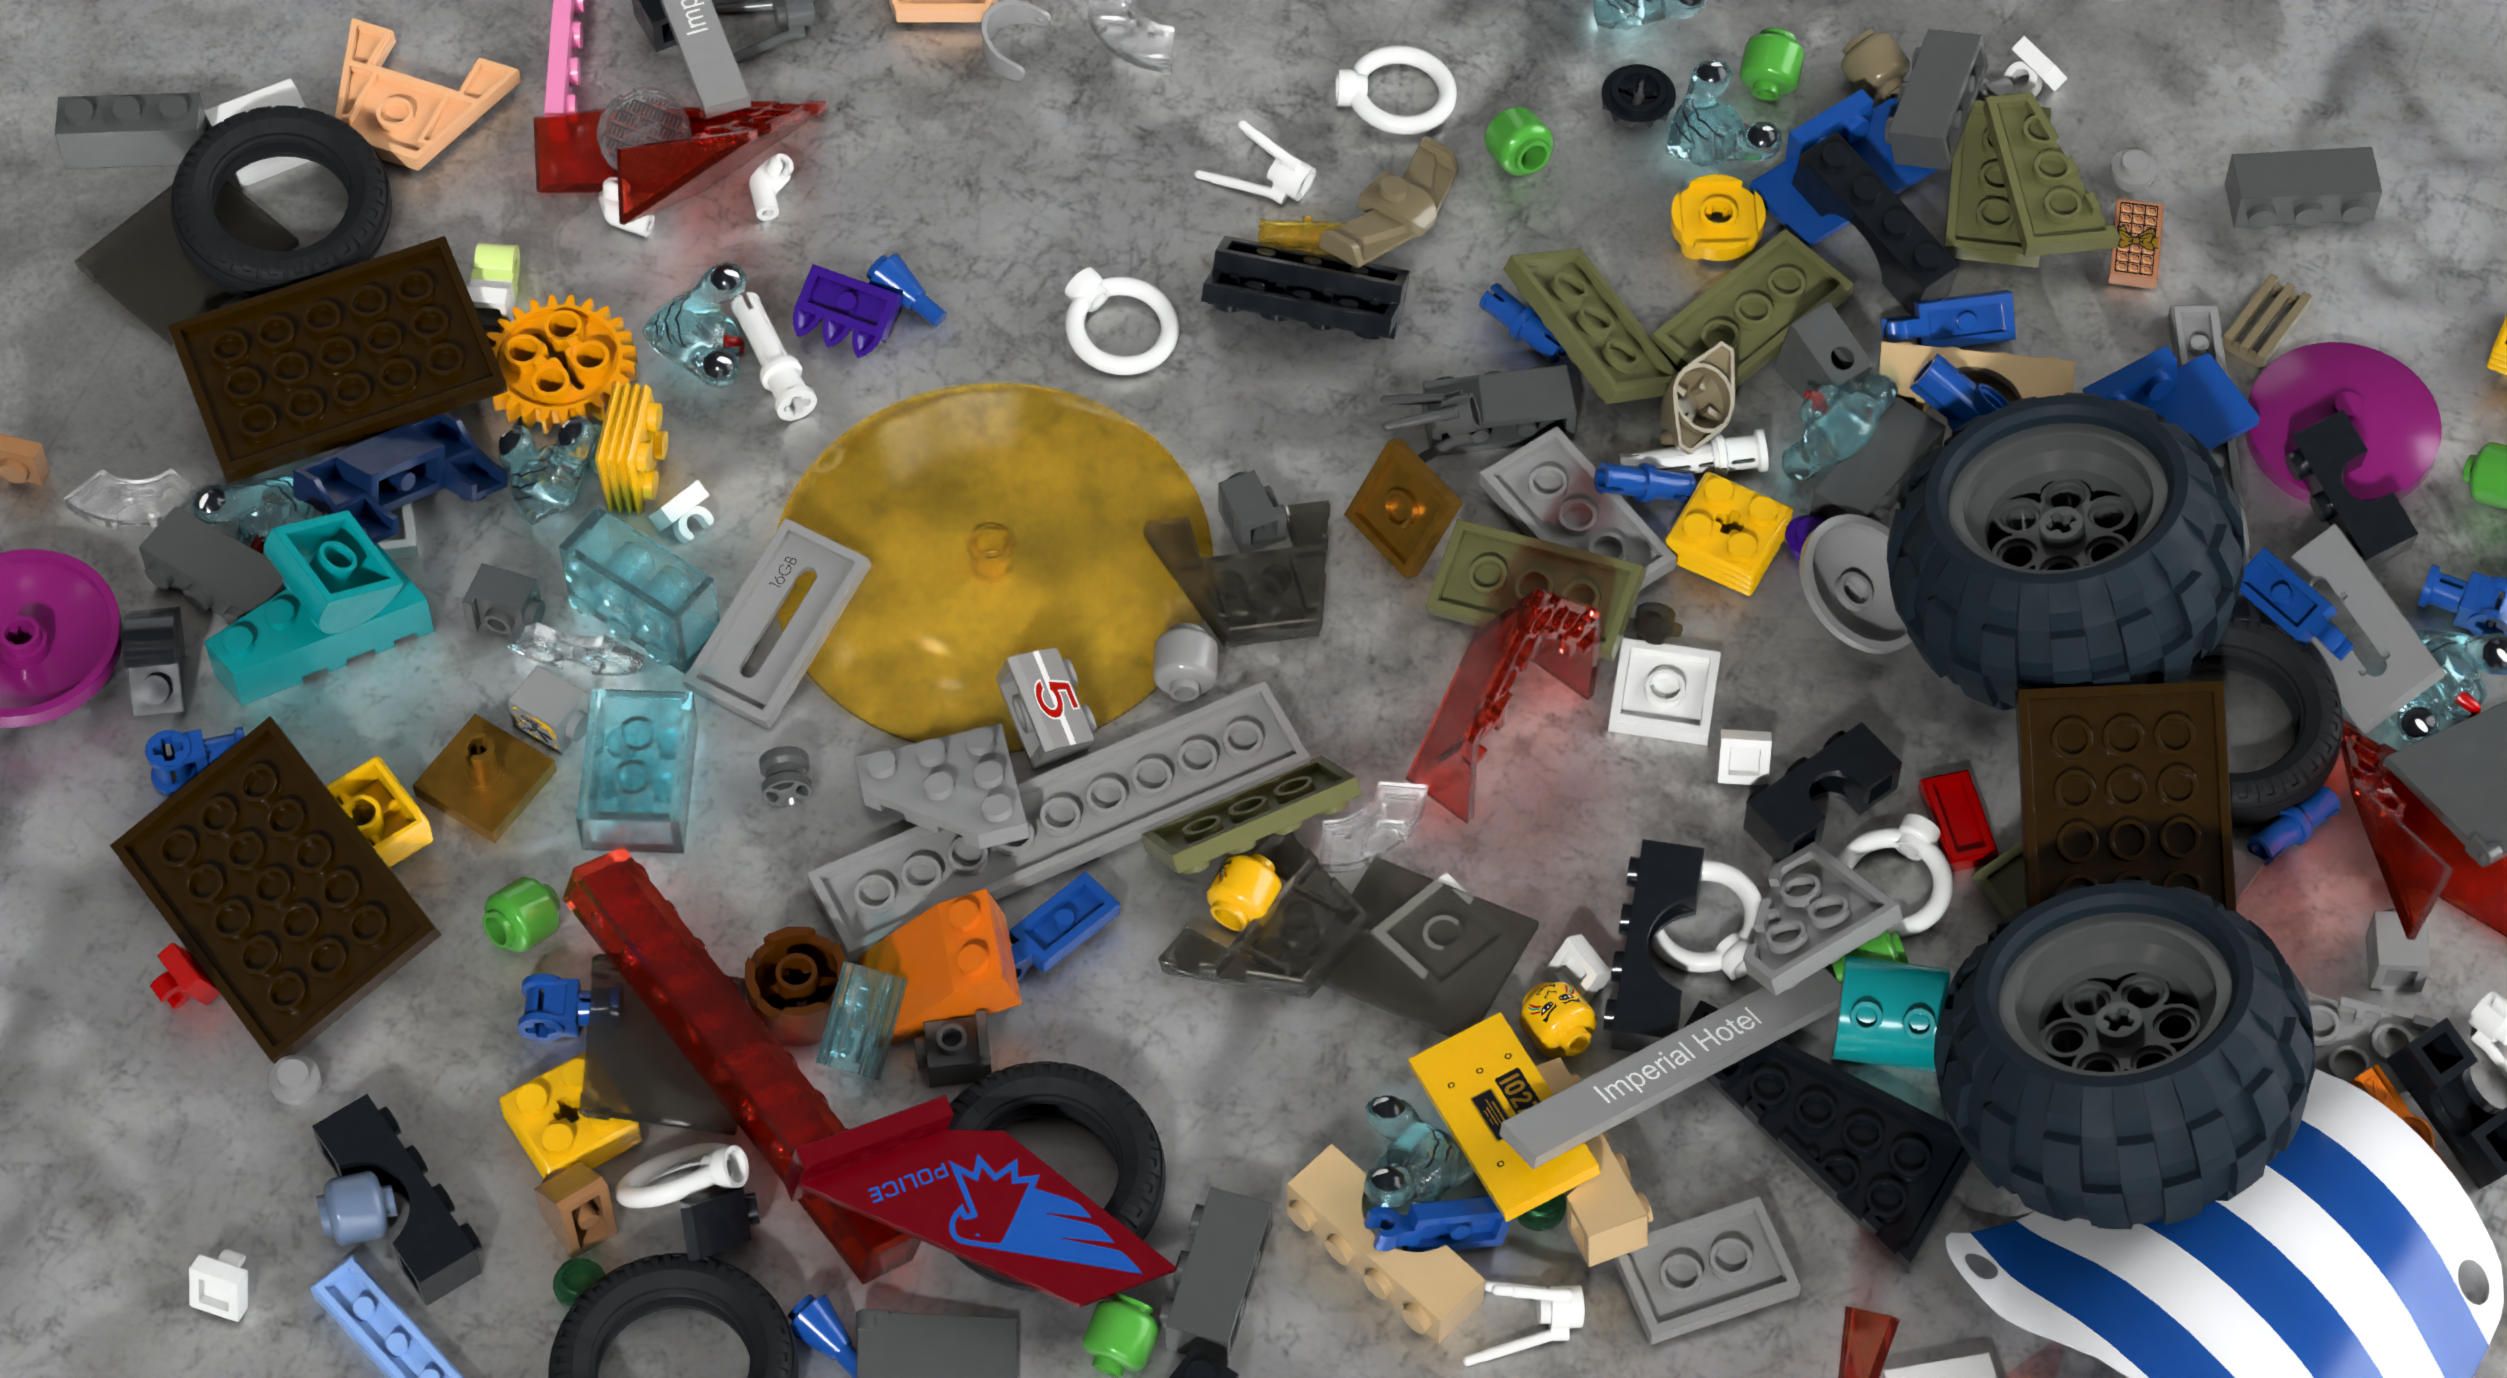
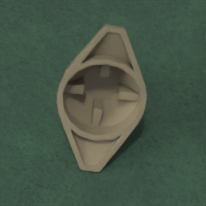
M1720 341L1684 366L1671 379L1663 395L1659 413V426L1664 429L1660 434V442L1665 448L1676 447L1687 455L1692 454L1724 430L1729 424L1735 406L1734 348Z

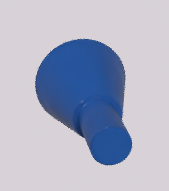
M896 253L890 257L885 255L879 257L868 270L867 278L870 279L868 284L899 294L903 299L902 307L915 310L934 327H938L946 318L947 312L925 295V290L899 254Z
M812 1294L806 1296L788 1314L792 1321L790 1326L794 1337L831 1360H836L852 1378H856V1349L851 1345L852 1340L828 1296L824 1294L817 1299Z

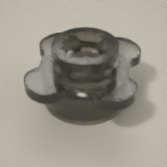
M1645 602L1637 606L1635 618H1629L1625 630L1637 633L1638 640H1643L1653 645H1661L1669 637L1681 636L1683 627L1675 622V611L1669 606L1657 602Z

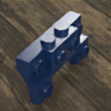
M447 412L414 423L401 425L293 470L294 497L327 515L349 510L374 545L398 534V516L389 511L444 488L457 494L463 500L473 502L483 500L487 495L508 487V470L492 461L476 445L461 419Z

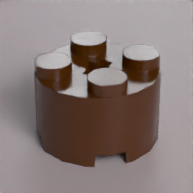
M786 927L769 933L763 938L764 944L754 952L751 959L748 956L745 962L744 981L748 1006L756 1027L764 1034L766 1041L776 1047L811 1046L839 1036L846 1027V1019L851 1011L852 998L848 961L841 946L836 941L833 944L828 938L817 935L815 929L811 927Z

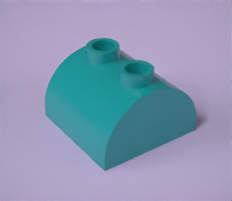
M349 510L272 528L264 543V554L282 577L284 586L295 594L309 613L314 626L327 634L342 633L370 620L395 598L404 585Z
M1845 955L1832 1059L1936 1073L1934 1064L1935 1033L1942 1009H1945L1950 985V969Z

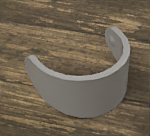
M1002 0L990 6L984 13L981 22L983 56L990 69L1004 78L1013 81L1022 80L1025 75V70L1022 66L1001 55L993 46L991 40L1000 30L1014 24L1026 23L1046 27L1051 21L1050 14L1044 9L1022 0Z

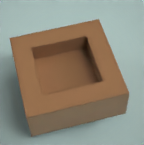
M0 433V476L17 484L27 482L43 486L50 468L42 444Z

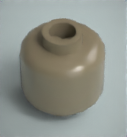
M1870 29L1856 36L1844 47L1842 52L1845 56L1841 63V70L1856 91L1863 89L1871 98L1881 96L1884 101L1899 93L1900 86L1904 82L1903 78L1910 69V61L1889 33H1875Z

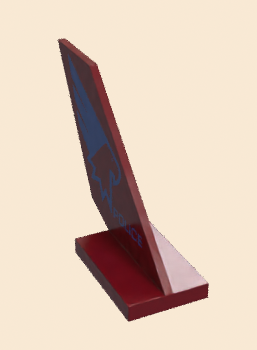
M946 1095L796 1148L784 1180V1185L791 1202L815 1194L1076 1308H1081L1174 1273L1178 1269L1007 1132L947 1130L954 1113Z

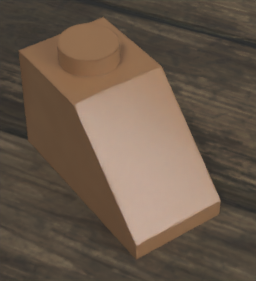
M578 1162L568 1169H558L552 1172L542 1181L541 1185L534 1188L540 1214L572 1260L618 1233L608 1184L601 1175L583 1163Z

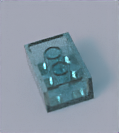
M596 506L559 545L569 603L581 615L585 617H591L592 615L605 623L610 631L619 639L626 642L632 640L646 649L648 655L662 666L671 665L685 674L691 668L720 622L714 579Z
M592 689L576 816L582 850L684 853L698 731V719L693 692Z

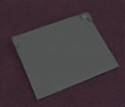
M2507 701L2386 756L2383 764L2466 846L2464 850L2480 866L2486 867L2507 857Z
M861 1309L856 1312V1378H1017V1318L897 1313L884 1309Z

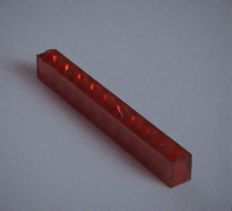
M624 846L573 868L563 901L783 1183L796 1148L849 1130L845 1128L830 1109L825 1096L815 1089L800 1071L793 1055L785 1051L770 1033L763 1017L755 1013L740 995L733 979L725 975L710 957L703 941L691 933L680 919L675 906L669 900H665L650 881L646 869L640 863L635 862ZM815 1194L797 1199L863 1285L912 1261L921 1243V1240Z

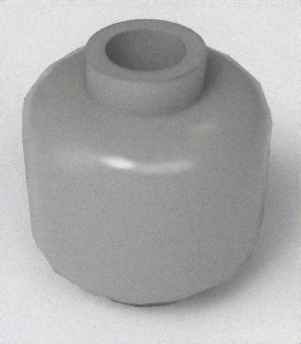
M1181 623L1170 627L1167 632L1157 638L1154 644L1153 679L1154 683L1163 692L1168 693L1173 699L1178 701H1192L1214 687L1217 682L1218 645L1213 637L1206 633L1202 627L1190 623Z

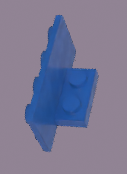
M1860 89L1790 131L1785 162L1750 183V192L1754 195L1755 190L1761 196L1765 207L1790 233L1811 248L1851 224L1846 219L1835 214H1827L1821 217L1791 184L1801 154L1834 132H1839L1896 196L1935 173L1939 169L1895 164L1891 144H1887L1885 141V127L1888 118L1895 116L1899 105L1897 99L1890 98L1873 108L1874 100L1863 89Z
M2166 345L2082 389L2083 393L2098 394L2100 398L2114 401L2130 400L2155 410V413L2166 417L2168 423L2178 424L2185 432L2191 433L2208 451L2259 425L2258 413L2209 353H2205L2177 368V358Z

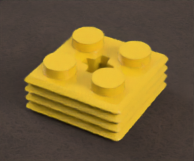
M617 381L612 386L595 454L605 505L610 513L616 508L619 513L626 510L629 515L633 511L641 515L645 510L647 499L655 500L657 496L659 475L658 471L654 469L657 459L664 460L666 458L668 432L660 430L663 415L662 404L653 401L651 388L647 384L641 388L638 383L631 387L628 382L622 386Z
M1706 472L1666 537L1665 545L1677 557L1676 565L1750 596L1755 591L1785 539L1786 528L1792 521L1793 508L1712 472Z
M372 757L326 785L356 824L361 821L365 823V825H359V829L389 867L433 841L434 838L429 820L381 757Z
M585 1050L499 1098L503 1117L543 1179L558 1169H568L578 1162L583 1163L590 1169H594L642 1141L637 1119L591 1050ZM571 1115L578 1116L579 1120L570 1123L565 1117Z

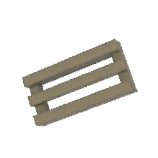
M2273 274L2269 275L2223 336L2224 350L2263 370L2308 310L2312 300V295L2305 291L2301 296L2294 293L2296 287L2288 282L2284 287L2279 285V277ZM2271 296L2275 297V300L2244 341L2239 343L2237 340ZM2285 304L2292 306L2291 310L2260 351L2252 350Z

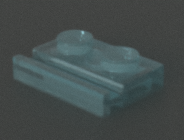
M844 961L815 1063L880 1081L908 980Z

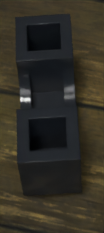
M2341 410L2292 435L2286 449L2285 462L2293 478L2298 482L2303 480L2312 496L2309 497V501L2316 517L2322 523L2327 521L2330 527L2336 524L2369 569H2372L2411 549L2418 532L2394 492L2375 501H2362L2353 497L2345 488L2343 476L2362 466L2368 449L2345 411Z
M1863 722L1848 732L1841 730L1828 739L1821 751L1809 759L1807 757L1798 759L1788 768L1781 779L1771 786L1763 784L1751 793L1746 801L1743 829L1778 863L1812 842L1816 844L1821 843L1826 816L1813 803L1815 800L1824 797L1838 798L1845 801L1858 815H1861L1897 789L1902 762Z
M2445 1018L2385 1060L2480 1190L2507 1174V1107L2499 1109L2491 1105L2477 1090L2471 1077L2470 1068L2478 1062V1059L2449 1019Z

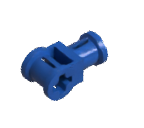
M2432 564L2417 605L2425 607L2430 604L2456 613L2453 625L2470 630L2476 637L2484 641L2498 637L2507 639V578L2500 576L2488 577L2472 572L2468 582L2442 573L2439 566ZM2500 592L2504 593L2503 599L2498 598ZM2490 620L2494 621L2492 627L2488 626Z
M243 727L235 728L232 734L203 739L201 729L183 733L175 730H164L153 735L145 745V755L148 763L153 767L151 770V781L154 788L161 794L172 796L244 738ZM166 744H170L172 755L167 756ZM175 770L176 782L172 781L170 771Z
M533 974L527 976L522 981L521 992L526 997L524 1015L518 1020L517 1031L526 1039L554 1041L560 1037H579L580 1026L610 1027L612 1032H620L622 1029L624 1012L622 985H613L611 990H581L579 979H562L552 974Z

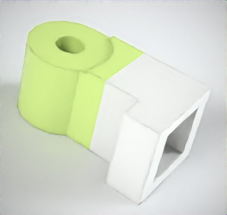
M478 243L476 247L473 271L469 286L466 287L482 326L486 331H499L497 324L499 318L510 322L513 321L512 308L516 305L519 289L520 250L518 245ZM480 308L499 309L500 315L497 317H486L479 310Z

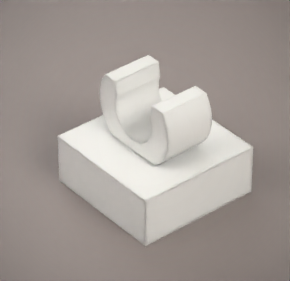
M2025 36L2012 47L2011 50L2022 61L2011 64L2004 76L2008 77L2014 84L2021 76L2029 75L2028 83L2020 90L2022 93L2032 92L2034 97L2037 96L2042 88V80L2055 92L2068 79Z
M699 480L687 486L648 516L659 532L673 524L675 536L684 544L694 538L693 533L687 527L688 518L691 517L698 520L704 529L714 523L712 514L706 508L696 506L709 496Z
M1721 729L1717 769L1718 783L1768 784L1772 747L1771 732Z
M1582 934L1566 938L1544 970V973L1551 982H1566L1575 987L1589 1004L1598 990L1604 988L1611 979L1612 966L1608 967L1598 955L1600 950L1597 947L1591 946Z
M225 1249L218 1259L215 1260L199 1254L189 1268V1306L239 1322L248 1309V1270L240 1268L246 1260V1255Z

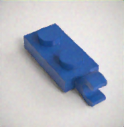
M2009 290L1915 301V316L1880 318L1882 338H1887L1888 342L1917 338L1918 345L1944 348L2016 340L2013 294Z
M2265 547L2245 566L2239 593L2289 636L2300 642L2303 646H2306L2314 637L2340 661L2355 647L2346 639L2347 637L2329 622L2338 612L2335 607Z
M1086 871L1009 930L1010 942L1013 944L1011 948L1018 983L1033 964L1044 974L1120 914V903Z
M1474 1196L1467 1199L1438 1202L1426 1201L1419 1204H1411L1407 1215H1402L1394 1209L1385 1206L1373 1207L1368 1211L1364 1225L1366 1229H1384L1378 1231L1373 1244L1375 1250L1390 1251L1401 1246L1403 1251L1424 1252L1444 1245L1455 1251L1501 1246L1512 1220L1508 1222L1504 1220L1490 1196Z

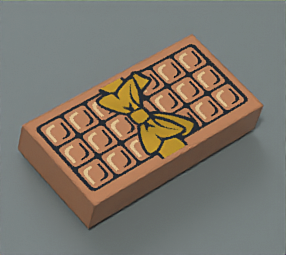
M2125 199L2116 200L2113 225L2121 237L2118 248L2111 249L2108 283L2156 289L2164 204Z

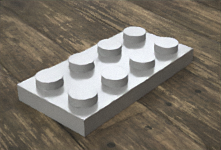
M1558 426L1479 472V484L1525 536L1641 564L1646 574L1640 590L1676 569L1677 557L1621 495L1600 494L1596 491L1594 485L1596 468Z

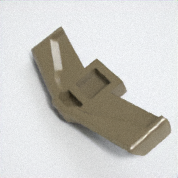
M1424 136L1404 176L1401 178L1384 170L1360 193L1358 208L1366 213L1335 230L1329 229L1323 232L1320 237L1319 248L1358 269L1415 237H1422L1436 223L1437 213L1459 172L1453 150L1430 137Z

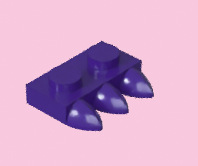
M812 264L794 308V330L798 337H802L811 332L820 321H823V338L828 348L840 343L852 331L853 350L856 357L861 358L872 352L880 341L886 343L903 299L897 293Z

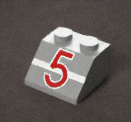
M1055 647L1017 654L1006 659L995 679L1032 770L1089 749L1094 742L1092 734L1097 732V726L1091 709L1087 704L1080 705L1074 691V687L1078 686V679L1069 658L1061 659L1059 651Z

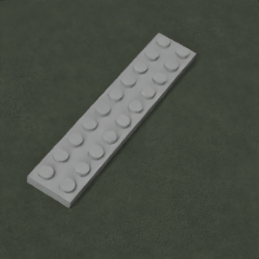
M1263 681L1017 784L1030 838L978 849L963 843L961 835L946 829L936 833L916 826L806 872L808 884L850 963L859 959L871 946L937 903L985 888L995 901L1138 841L1142 839V834L1310 763V755L1267 682Z

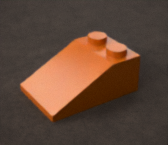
M986 888L937 903L871 946L857 959L871 1040L875 1049L925 1035L923 1022L974 1017L975 1011L985 1010L986 1015L1022 1005L1006 917Z

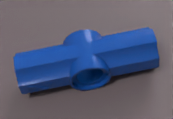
M1938 353L1924 364L1910 384V389L1947 418L1948 425L1952 431L1972 418L1990 414L2005 407V404L2008 403L1992 387L1986 384L1976 385Z

